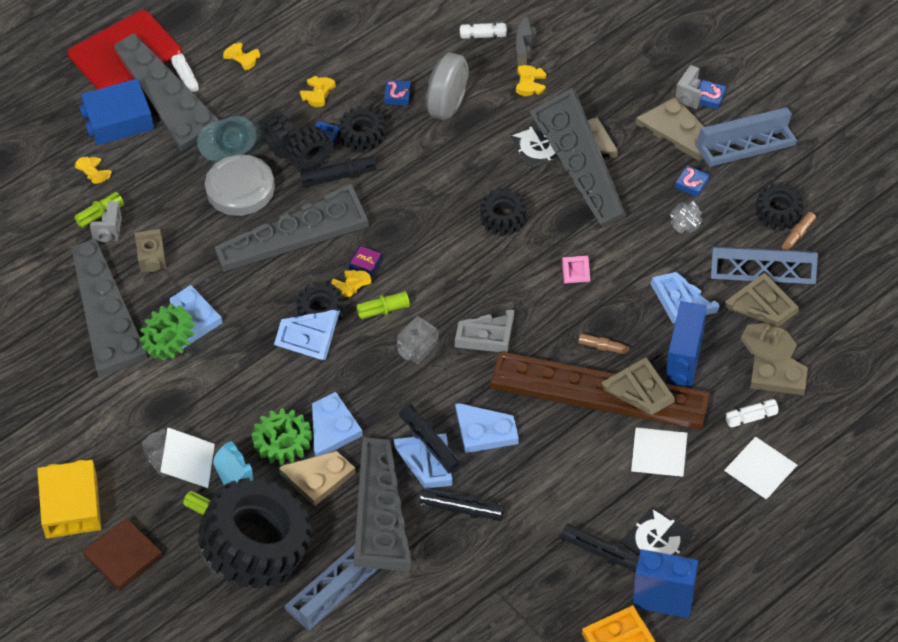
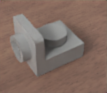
M690 65L677 84L676 98L683 105L697 109L700 105L701 90L698 89L700 85V79H698L699 68Z
M108 201L107 212L102 214V222L90 223L92 238L96 239V241H119L122 217L118 201Z

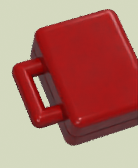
M139 10L70 47L67 55L98 90L133 80V76L128 72L114 49L116 43L134 33L163 64L171 61L173 55L182 53V48L148 11Z

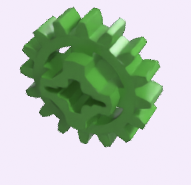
M169 304L168 309L160 306L159 313L151 312L153 317L151 320L145 319L147 327L140 330L144 334L140 341L144 344L142 348L154 359L159 357L162 361H165L167 355L173 359L175 352L183 353V345H190L187 339L194 336L195 333L190 329L195 326V323L191 321L193 317L179 305L175 307L173 304Z
M284 408L280 409L279 414H275L271 410L269 418L261 416V424L255 423L254 425L255 432L252 433L254 449L259 451L261 459L268 456L270 464L276 459L279 460L280 465L284 464L285 459H289L291 463H294V456L297 455L303 458V449H310L309 441H312L309 422H304L302 414L295 417V410H291L289 414H285Z

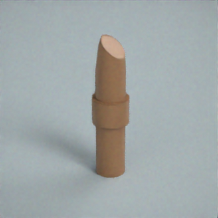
M808 212L799 224L793 227L791 233L782 244L783 250L790 249L798 239L803 237L806 230L816 219L814 213Z
M582 333L579 337V344L595 347L598 350L625 354L630 350L629 346L611 341L608 338H598Z

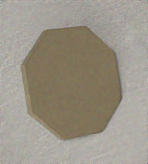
M769 323L747 325L741 336L742 342L751 354L769 361L790 359L797 346L786 330Z

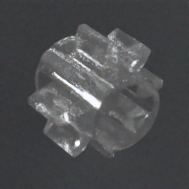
M692 201L688 205L680 202L670 214L673 218L671 221L672 226L679 233H682L684 230L689 233L695 231L702 222L700 208Z

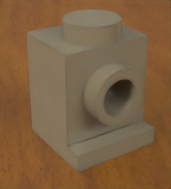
M160 229L134 233L140 271L154 272L166 269Z

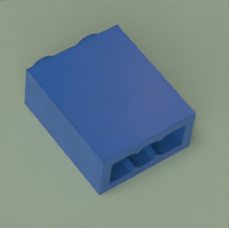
M138 78L81 94L83 104L79 105L83 120L88 119L89 122L85 123L89 137L94 136L97 145L154 129L151 112Z
M680 301L668 352L666 383L692 388L704 336L706 305Z
M641 549L635 573L634 608L689 619L695 591L698 560Z

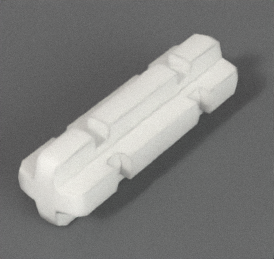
M505 23L460 26L461 38H470V36H474V38L493 37V35L505 37L507 35Z
M181 53L173 55L171 58L172 64L181 82L192 93L197 92L199 89L198 82L194 78L188 63L185 62L184 55Z
M774 399L763 401L764 404L756 403L739 408L740 411H729L726 413L727 424L729 427L741 425L740 422L745 424L765 418L764 415H767V417L776 415L778 413V405Z

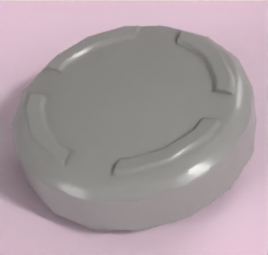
M448 52L434 66L425 98L426 108L431 117L447 120L457 112L464 97L469 76V67L464 56Z
M237 154L221 159L210 168L205 179V190L209 203L216 210L235 216L252 214L265 207L273 197L275 187L271 168L263 160L252 155Z

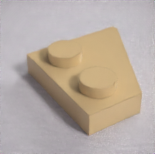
M337 451L287 464L279 468L280 475L314 506L356 474L355 467Z

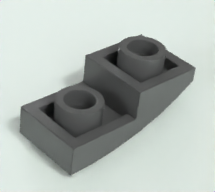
M528 17L522 18L516 35L517 69L519 66L527 65V60L531 59L532 41L536 40L535 27L530 26Z

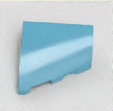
M232 441L225 443L216 453L213 461L224 486L231 481L238 482L239 479L249 478L250 481H253L250 464L245 465L243 455L237 450Z

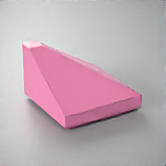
M588 256L562 257L564 284L590 282Z

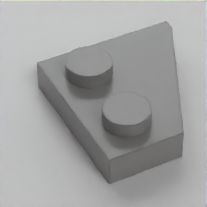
M507 310L506 315L492 318L491 314L480 316L478 319L459 321L455 337V347L507 353L514 320V310Z

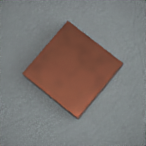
M127 518L83 551L84 557L118 591H121L163 557L162 552Z

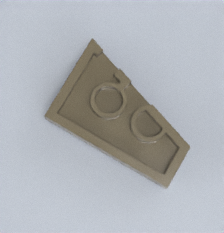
M676 97L636 118L635 124L641 128L647 127L654 132L656 137L660 139L666 138L673 142L677 149L698 161L704 159L695 146L700 129L704 128V126ZM713 149V150H709V152H710L711 155H712V154L716 153L717 150H714V149Z

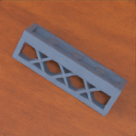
M786 107L701 128L695 146L709 167L795 146L797 139L788 128L792 114ZM782 133L786 139L780 140L772 137V135ZM759 139L766 142V144L758 145L752 143L751 140ZM736 144L745 148L738 151L729 146ZM709 150L720 151L723 155L713 157Z
M712 246L711 279L754 281L765 271L773 282L816 284L818 258L816 251ZM717 259H729L736 267L728 274L717 273ZM733 259H741L742 261L737 264ZM748 260H755L761 266V269L754 275H747L740 268ZM759 260L769 262L763 266ZM774 261H780L786 266L787 270L781 276H772L766 268ZM786 262H795V263H794L791 267H789ZM800 263H811L810 278H799L793 269ZM738 269L743 275L733 273ZM791 272L795 277H785V276H786L788 273Z
M355 544L285 605V610L308 631L378 570V568L353 566L354 559L351 558L354 557ZM342 566H348L342 573L338 575V570ZM322 584H328L317 594L318 587ZM301 602H308L299 611L296 609Z

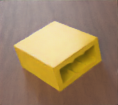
M77 460L73 463L51 464L46 467L37 468L41 524L46 539L102 530L97 474L93 460Z

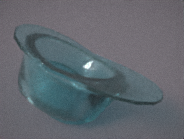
M228 117L211 123L201 130L197 139L198 149L202 156L215 162L228 156L242 155L251 150L255 144L256 129L252 122L245 117Z

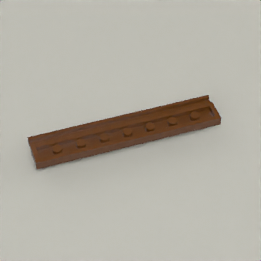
M499 351L490 382L491 389L702 430L710 392L665 384L674 396L675 402L650 415L603 389L601 382L614 376L615 374L501 351Z

